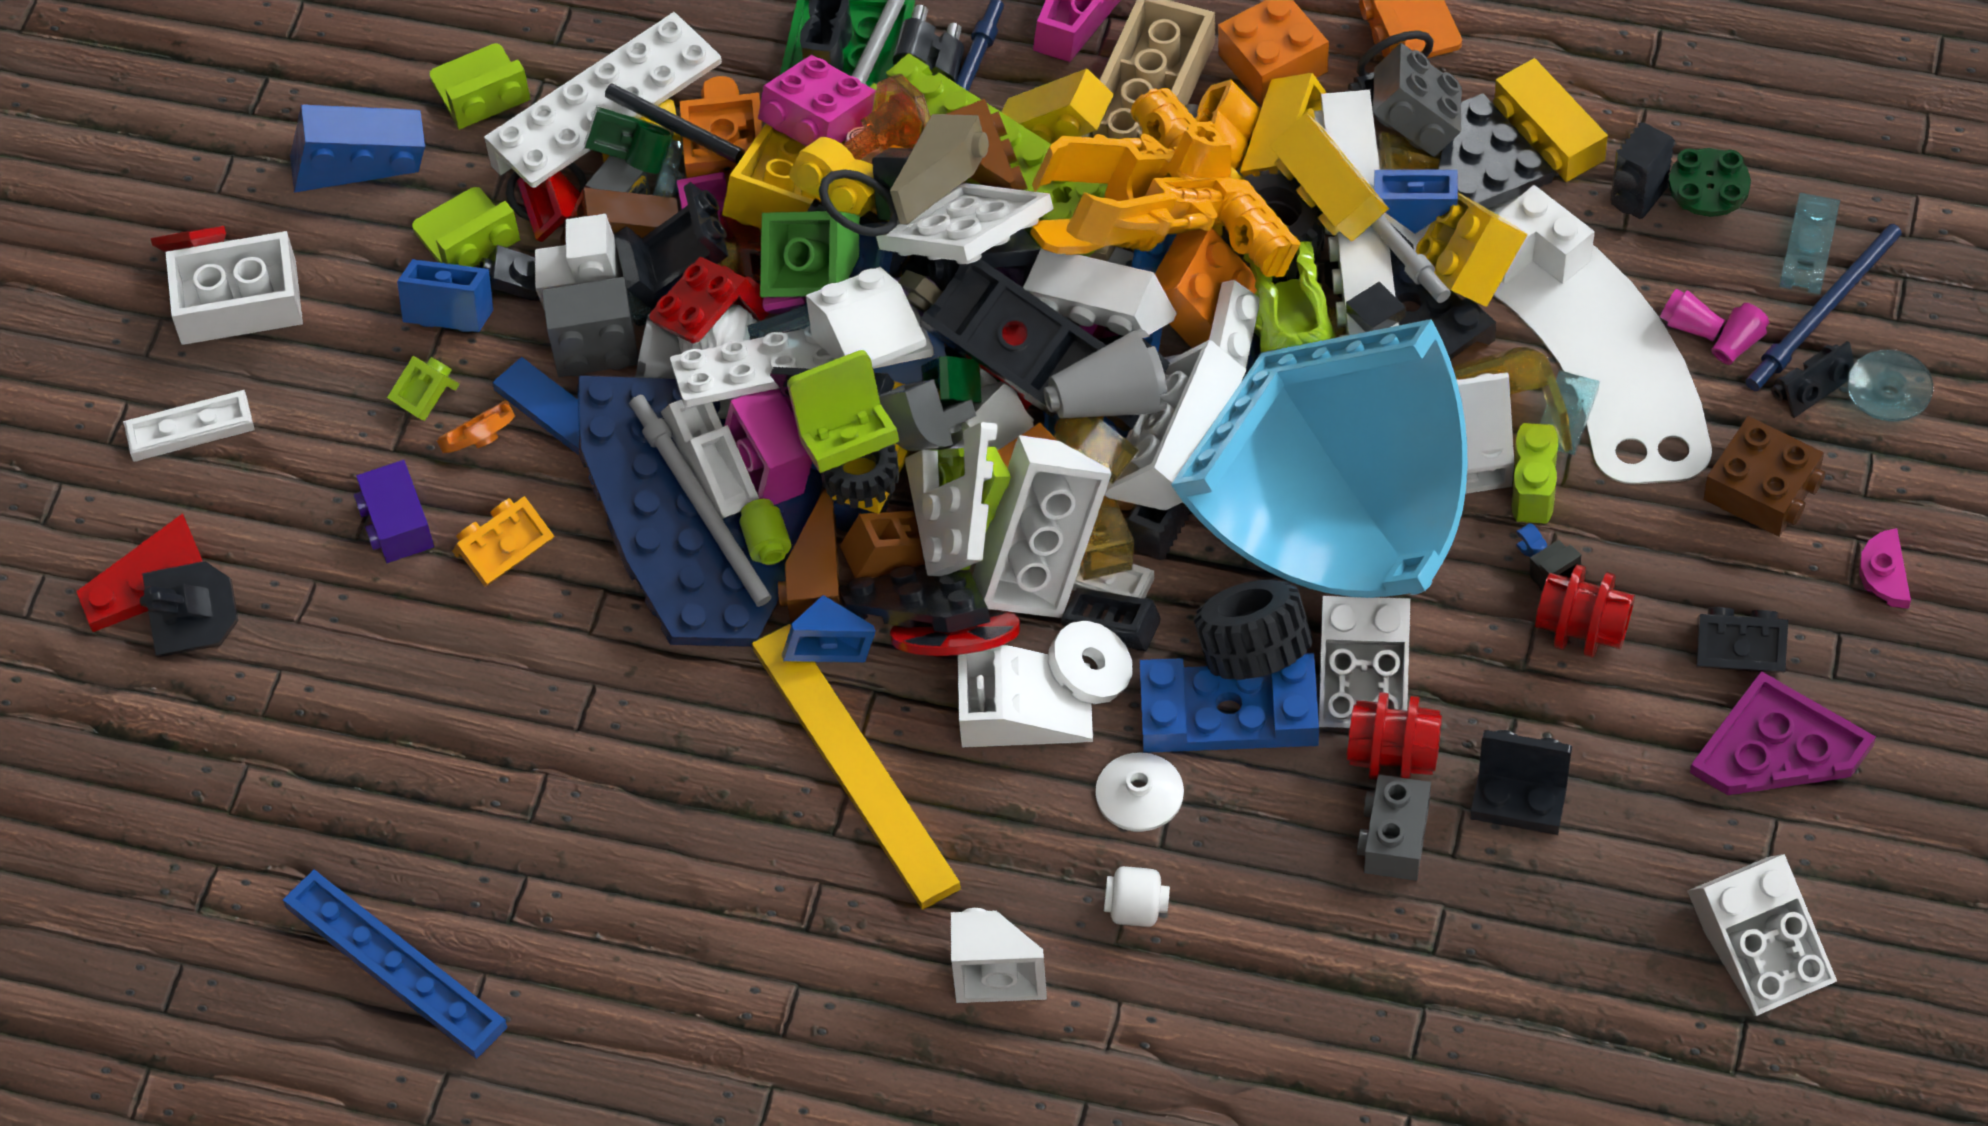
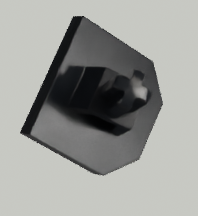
M206 561L142 573L145 589L144 596L140 598V604L148 609L155 655L158 658L220 646L239 621L232 579Z

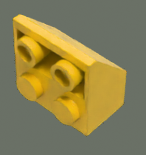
M1458 193V205H1452L1450 211L1441 217H1436L1437 220L1430 224L1424 237L1418 242L1415 252L1418 255H1425L1435 267L1434 273L1448 289L1487 307L1528 234L1508 220Z

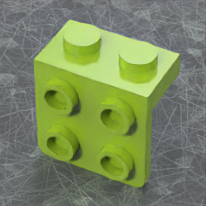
M497 43L442 64L430 71L431 81L459 130L531 100L523 66L518 59L511 62L503 47Z
M479 187L468 189L417 218L412 223L414 233L438 263L475 267L482 258H488L497 245L508 248L520 241L514 210L506 201L495 206Z
M858 350L794 375L788 380L787 386L800 441L819 473L839 467L842 464L900 442L897 428L880 404L871 358L865 350Z

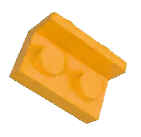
M525 496L515 503L510 498L506 499L490 512L493 518L480 527L477 522H474L456 535L459 542L455 545L452 552L457 558L463 557L484 587L494 582L555 537Z

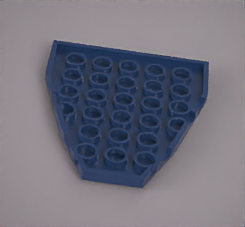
M579 376L577 389L580 460L583 467H587L594 483L593 492L597 501H601L607 515V526L624 568L631 580L636 579L646 596L645 603L652 615L660 620L661 630L669 644L753 647L752 643L760 639L766 623L778 605V581H786L785 563L818 501L823 485L821 473L810 468L804 494L774 505L781 511L791 541L790 551L778 563L766 565L751 559L739 523L741 512L722 519L772 597L768 603L758 607L657 447H651L642 433L644 427L629 405V402L634 397L644 395L658 419H664L661 411L669 404L682 400L676 379ZM715 401L712 403L718 415L721 405L720 401ZM719 418L722 427H724L726 419Z

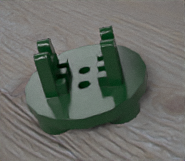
M1689 148L1682 150L1678 154L1677 161L1671 167L1668 185L1671 196L1682 207V210H1688L1697 215L1714 217L1727 215L1741 207L1748 198L1751 178L1748 168L1743 163V156L1735 150L1713 148L1695 150Z

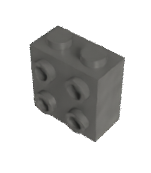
M1400 43L1374 68L1373 114L1384 126L1393 127L1403 134L1413 147L1423 149L1433 157L1461 133L1462 87L1457 79L1450 73H1442L1431 65L1426 56L1420 51H1412L1403 43Z

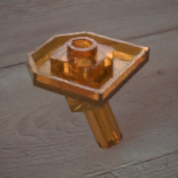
M902 74L894 75L878 82L874 111L861 120L864 130L843 145L856 160H861L876 148L881 152L892 145L914 148L931 117L924 95Z

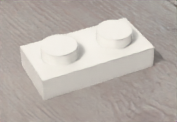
M1231 280L1221 284L1209 340L1214 342L1246 369L1259 310V297L1236 280Z

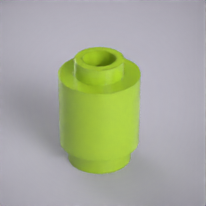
M769 499L753 500L741 509L739 523L751 559L766 565L775 564L783 560L791 549V541L780 509L774 506L773 502Z

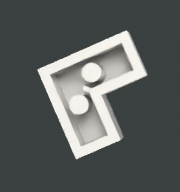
M1535 185L1497 214L1528 234L1501 281L1504 284L1532 261L1564 284L1591 261L1595 231Z
M606 214L566 219V245L535 249V286L543 308L542 290L624 277L615 237Z

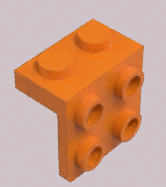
M1359 0L1361 15L1365 21H1368L1372 29L1375 45L1396 34L1408 31H1422L1429 33L1434 40L1432 52L1427 58L1457 51L1462 47V37L1444 0ZM1420 39L1405 40L1393 44L1381 52L1385 58L1400 43H1403L1412 51L1417 50L1421 52L1425 47V41Z

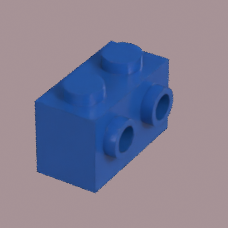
M412 259L397 281L402 320L406 323L420 324L423 327L436 326L458 329L461 332H479L494 310L489 269Z

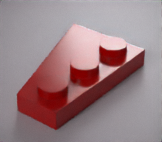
M183 513L76 591L92 632L148 611L147 607L140 604V598L144 596L145 589L142 573L203 562Z

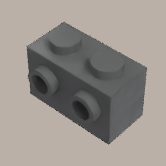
M1378 774L1376 790H1367L1364 817H1371L1369 830L1360 829L1357 855L1365 856L1364 873L1418 880L1430 804L1431 782Z

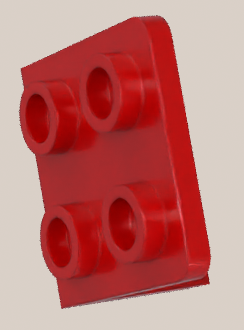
M700 256L695 263L685 270L682 278L668 294L660 298L656 307L650 313L649 318L658 327L694 344L706 335L732 304L742 306L752 314L753 318L761 322L767 317L769 312L764 310L763 297H760V285L748 276L743 277L735 273L725 265L720 266Z

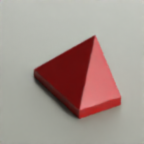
M560 171L536 187H530L522 178L517 181L537 241L543 242L570 217L581 193Z
M225 226L185 231L151 238L152 246L167 252L224 242L226 231Z

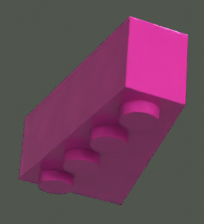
M1046 0L1037 20L1033 51L1071 62L1121 0Z

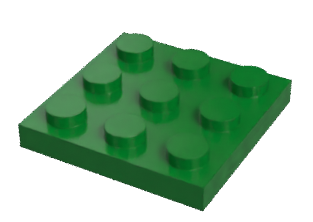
M797 0L780 75L803 60L800 34L804 24L810 19V0ZM849 0L853 32L849 44L843 50L844 66L842 72L852 76L888 0ZM905 0L866 81L867 86L870 87L873 83L883 85L888 81L886 72L894 66L892 59L903 21L912 18L914 8L916 7L915 0Z

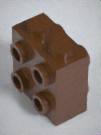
M1747 416L1708 474L1703 500L1780 537L1788 523L1795 525L1800 519L1806 505L1804 499L1807 494L1815 495L1822 485L1826 474L1825 471L1821 470L1824 452Z

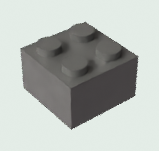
M624 277L542 290L547 331L558 378L581 376L586 373L608 369L620 370L627 366L638 365L639 357Z

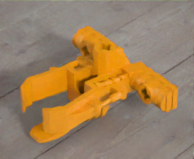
M1169 88L1150 89L1148 93L1141 94L1133 103L1130 112L1131 117L1138 122L1142 129L1140 138L1108 139L1101 134H1096L1094 138L1061 136L1050 145L1032 183L1035 192L1040 186L1050 184L1051 181L1108 184L1104 198L1083 192L1071 219L1039 220L1032 227L1030 234L1041 248L1056 254H1086L1109 245L1137 249L1142 252L1151 251L1157 243L1164 241L1166 235L1184 233L1194 228L1210 231L1213 225H1223L1229 233L1230 244L1234 251L1238 254H1249V258L1260 268V271L1266 277H1284L1300 246V241L1289 231V228L1281 219L1276 216V213L1265 203L1266 201L1254 190L1255 188L1250 182L1231 178V144L1229 141L1223 142L1221 134L1214 128L1212 121L1198 122Z

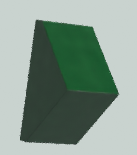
M939 356L921 366L922 381L934 379L941 405L972 400V403L982 402L980 364L974 359Z

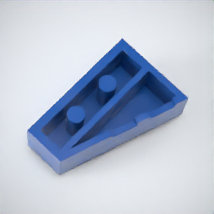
M301 105L290 154L294 193L419 172L425 149L421 111L414 109Z

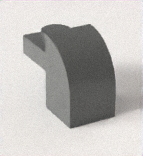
M934 379L904 384L879 395L880 404L897 428L900 442L896 444L908 451H921L953 445L950 434L962 430L961 423L976 416L972 400L941 405Z

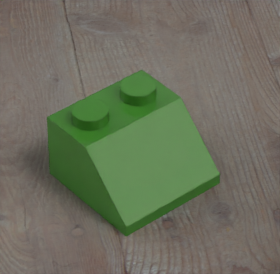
M827 211L762 213L760 297H806L810 293L821 290L827 284L839 283L849 279L859 258V234L844 228ZM838 211L848 220L859 224L860 215Z

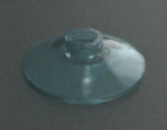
M1879 350L1861 357L1853 365L1848 377V392L1854 404L1865 414L1875 419L1889 422L1908 420L1923 412L1931 401L1934 388L1931 374L1926 366L1912 355L1896 350Z

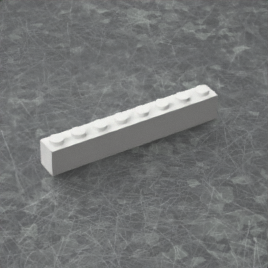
M1370 90L1321 94V110L1314 111V119L1326 130L1374 189V170H1380ZM1371 226L1352 242L1340 231L1335 237H1328L1330 262L1338 261L1339 268L1332 269L1334 294H1342V302H1336L1337 327H1345L1346 335H1339V337L1365 332L1346 313V302L1379 281L1395 296L1390 249ZM1399 322L1391 327L1399 326Z

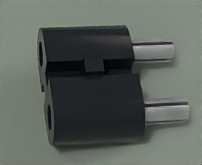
M917 5L914 8L912 18L906 19L902 23L892 59L893 64H897L909 53L928 65L932 75L941 73L956 83L964 53V45L959 40L961 26L957 25V23H950L947 32H944L939 37L934 34L936 27L925 22L928 13L927 7Z

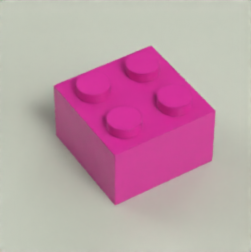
M778 388L730 400L724 426L728 425L759 499H769L775 505L804 494L812 460L801 444L792 403L789 398L783 397Z

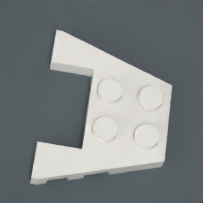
M981 422L963 431L965 475L940 487L938 451L921 450L905 458L928 576L948 575L983 559L989 505L981 504L983 482L992 478L993 462L986 461L988 440H996V423Z

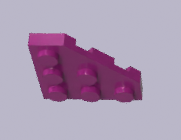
M1761 671L1693 761L1690 774L1726 795L1848 778L1854 774L1873 748L1876 736Z

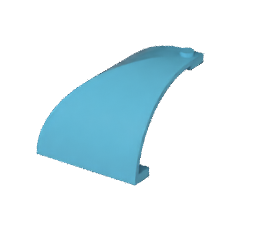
M1432 319L1262 352L1171 484L1195 517L1228 547L1248 561L1289 582L1329 594L1363 598L1402 594L1416 595L1426 591L1432 584V579L1447 556L1458 530L1466 493L1468 469L1466 424L1458 383L1446 348Z

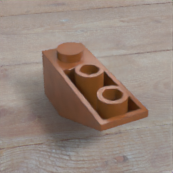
M982 99L945 114L978 115L982 131L988 136L989 147L987 155L982 158L975 173L970 178L985 186L1017 190L1028 189L1020 167L1011 168L1010 164L1017 162V158L1009 138L1001 141L1000 137L1007 135V131L999 111L991 114L986 100Z

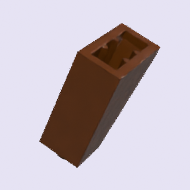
M583 188L569 219L606 214L613 234L627 226L643 238L678 213L676 198ZM566 226L560 236L561 246L566 245Z

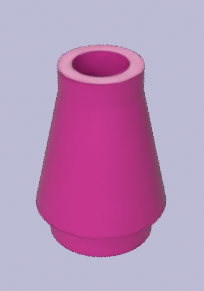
M1677 288L1660 315V318L1668 322L1667 326L1707 338L1712 342L1725 323L1724 319L1717 316L1690 291L1687 290L1684 293Z
M1743 303L1740 307L1733 308L1717 343L1711 349L1712 354L1722 363L1731 365L1737 357L1767 334L1766 327L1770 322L1766 314L1750 303Z

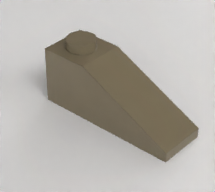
M932 114L890 190L899 224L908 225L975 173L982 158L987 155L989 147L988 136L982 131L978 115Z

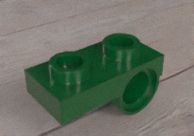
M596 106L584 141V147L624 159L627 164L638 170L648 173H660L674 132L663 126Z

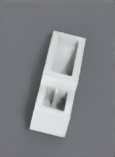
M679 400L669 404L661 411L665 422L673 433L672 438L679 452L722 519L741 512V509L747 503L759 499L728 425L722 427L712 402L685 407L683 401Z

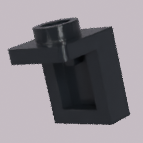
M497 245L488 258L481 259L477 268L489 269L491 292L494 289H498L532 301L537 296L535 257Z

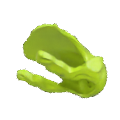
M1310 241L1300 242L1296 252L1298 256L1296 260L1297 267L1300 273L1299 280L1291 279L1287 282L1274 284L1272 277H1266L1262 274L1260 268L1249 258V254H1244L1243 259L1250 263L1251 271L1256 280L1255 288L1257 291L1255 295L1259 297V310L1254 333L1260 338L1261 353L1336 338L1327 314L1326 297L1322 290V284L1317 282V267L1314 264V251Z

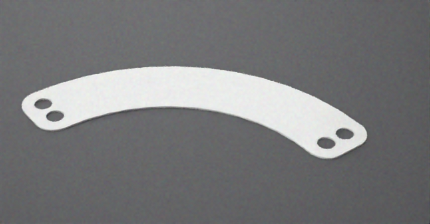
M1377 148L1380 170H1438L1439 163ZM1240 167L1236 171L1243 177ZM1520 196L1488 208V210L1499 214ZM1385 213L1386 219L1414 245V251H1416L1418 242L1424 237L1430 224L1414 234ZM1325 227V234L1332 235ZM1593 245L1591 261L1564 284L1555 279L1534 261L1505 284L1503 282L1500 283L1493 296L1510 308L1540 338L1560 365L1574 390L1587 424L1595 463L1603 474L1612 480L1624 484H1648L1690 480L1706 469L1711 459L1712 447L1701 400L1685 360L1653 308L1634 284L1597 247ZM1666 438H1679L1688 445L1689 454L1681 461L1672 462L1665 460L1658 452L1659 443ZM1625 440H1636L1645 446L1647 455L1643 461L1637 464H1627L1617 457L1615 452L1617 445Z

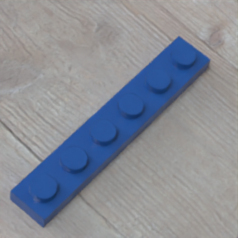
M316 870L308 874L283 899L286 909L475 1059L508 1028L503 1017Z

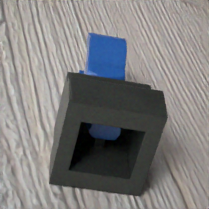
M1532 523L1516 531L1517 535L1522 538V541L1517 543L1516 546L1521 553L1530 557V578L1540 587L1541 591H1543L1549 573L1571 578L1577 564L1581 565L1582 555L1571 544L1566 547L1560 540H1557L1547 546L1541 533Z

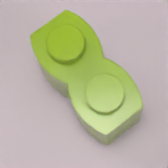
M1523 423L1518 430L1512 494V513L1517 522L1547 524L1552 516L1557 482L1556 461L1558 452V434L1553 425Z

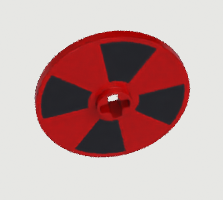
M988 609L990 622L950 633L934 631L933 624L917 621V625L913 628L894 625L890 631L891 643L901 651L918 655L949 656L975 653L999 647L1015 639L1021 630L1020 620L1011 612Z

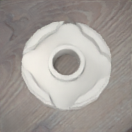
M1089 621L1070 623L1057 634L1049 648V666L1055 680L1061 687L1066 685L1072 690L1073 693L1071 695L1080 701L1093 704L1110 702L1124 691L1132 677V659L1126 645L1113 631L1101 624ZM1082 656L1092 658L1096 662L1098 670L1089 668L1084 663Z

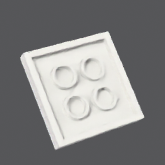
M962 183L908 225L899 224L898 220L897 226L886 235L876 236L879 250L898 252L901 256L914 254L927 256L929 260L949 259L956 260L958 264H969L979 260L982 257L981 253L991 247L1007 243L1010 240V236L1020 229L1036 225L1039 222L1038 218L1054 208L1049 193Z

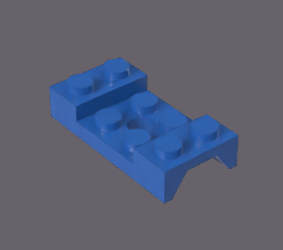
M1306 653L1303 657L1297 659L1295 663L1272 674L1242 680L1224 679L1221 676H1215L1208 669V666L1184 667L1183 658L1140 660L1143 753L1319 746L1314 653ZM1224 701H1234L1241 708L1236 713L1225 714L1219 711L1217 706Z

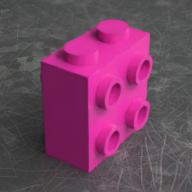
M810 55L764 85L758 119L806 147L820 137H828L842 143L846 140L848 132L857 127H865L870 123L876 90L861 83L859 79L849 76L829 65L825 60Z

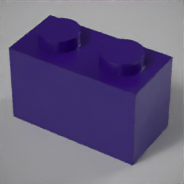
M405 460L356 475L361 492L353 495L361 518L370 516L372 524L365 526L372 549L381 548L386 564L434 548L430 529Z

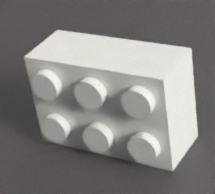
M287 231L166 252L171 315L182 345L303 324L296 259Z

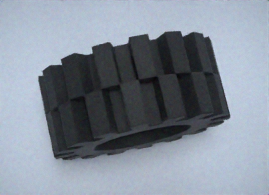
M895 444L860 457L875 462V468L868 473L861 475L849 474L843 470L845 464L822 472L823 487H826L830 498L836 495V501L841 505H844L846 500L849 499L850 508H858V501H864L865 508L872 507V499L875 497L879 503L886 500L885 491L892 494L895 490V483H898L899 480Z

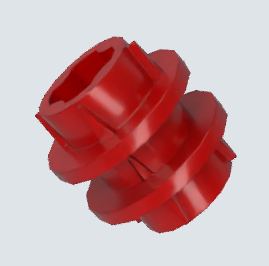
M1577 564L1571 578L1549 573L1540 598L1535 627L1555 632L1554 647L1559 650L1565 649L1570 637L1586 641L1584 656L1594 658L1599 644L1620 650L1627 634L1635 595L1614 590L1616 576L1613 573L1606 572L1600 586L1584 582L1586 566Z
M1385 692L1379 693L1378 702L1356 700V704L1353 705L1348 739L1347 761H1350L1349 765L1370 768L1369 779L1377 780L1378 774L1380 775L1381 765L1401 767L1400 778L1411 779V773L1433 775V771H1436L1442 726L1440 710L1419 707L1420 697L1410 696L1408 711L1388 708L1389 693Z

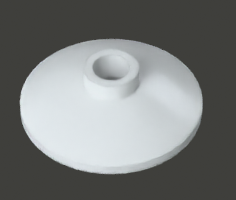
M1130 753L1116 758L1102 770L1096 783V801L1101 813L1112 824L1128 831H1150L1167 824L1178 813L1183 802V782L1176 768L1162 757L1150 753ZM1135 782L1147 783L1141 788L1132 785Z

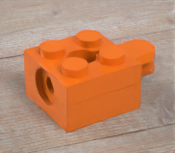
M716 76L705 81L701 90V99L680 101L681 118L744 149L745 153L764 127V122L758 119L761 103L759 93L739 95V89L735 81L726 76ZM682 136L687 178L723 172L728 187L730 174L737 164Z

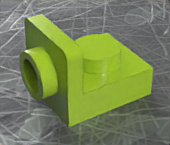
M413 356L387 398L417 418L425 421L446 386L456 391L460 383L449 377L452 369L437 359L430 357L426 363Z

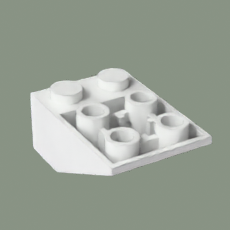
M1508 372L1494 375L1486 373L1474 378L1457 380L1463 405L1467 436L1468 469L1465 494L1512 487L1514 450Z
M1323 596L1319 727L1350 728L1353 705L1356 704V700L1378 702L1380 692L1389 693L1388 708L1407 711L1410 599Z
M1001 645L985 651L958 655L959 725L962 748L1093 742L1091 703L1080 701L1072 696L1073 691L1066 685L1060 686L1049 666L1048 654Z
M1785 854L1766 857L1688 890L1707 938L1754 1016L1837 982Z

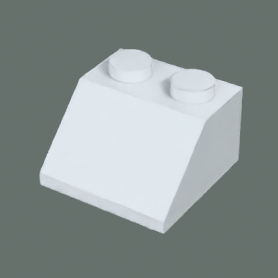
M881 267L864 270L855 277L839 283L827 284L821 290L806 295L812 339L834 359L858 350H865L871 358L872 367L927 346L926 338L901 284Z
M969 908L962 912H951V962L956 1003L1047 1000L1044 954L1041 947L997 911Z

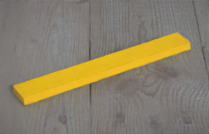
M788 624L753 642L754 653L921 909L923 910L961 890L960 881L816 663L783 661L782 652L791 625Z

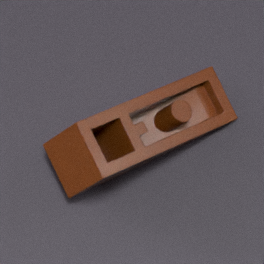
M826 489L821 493L785 563L786 581H778L780 607L788 606L790 623L797 620L822 595L841 605L836 515L833 506L834 500L827 494Z
M915 511L859 514L840 545L855 578L864 576L875 578L890 574L892 570L901 566L917 567L925 565Z

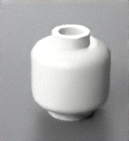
M1120 867L1116 870L1114 877L1107 876L1104 912H1111L1112 921L1116 924L1151 927L1156 923L1158 913H1167L1170 886H1161V876L1157 870Z

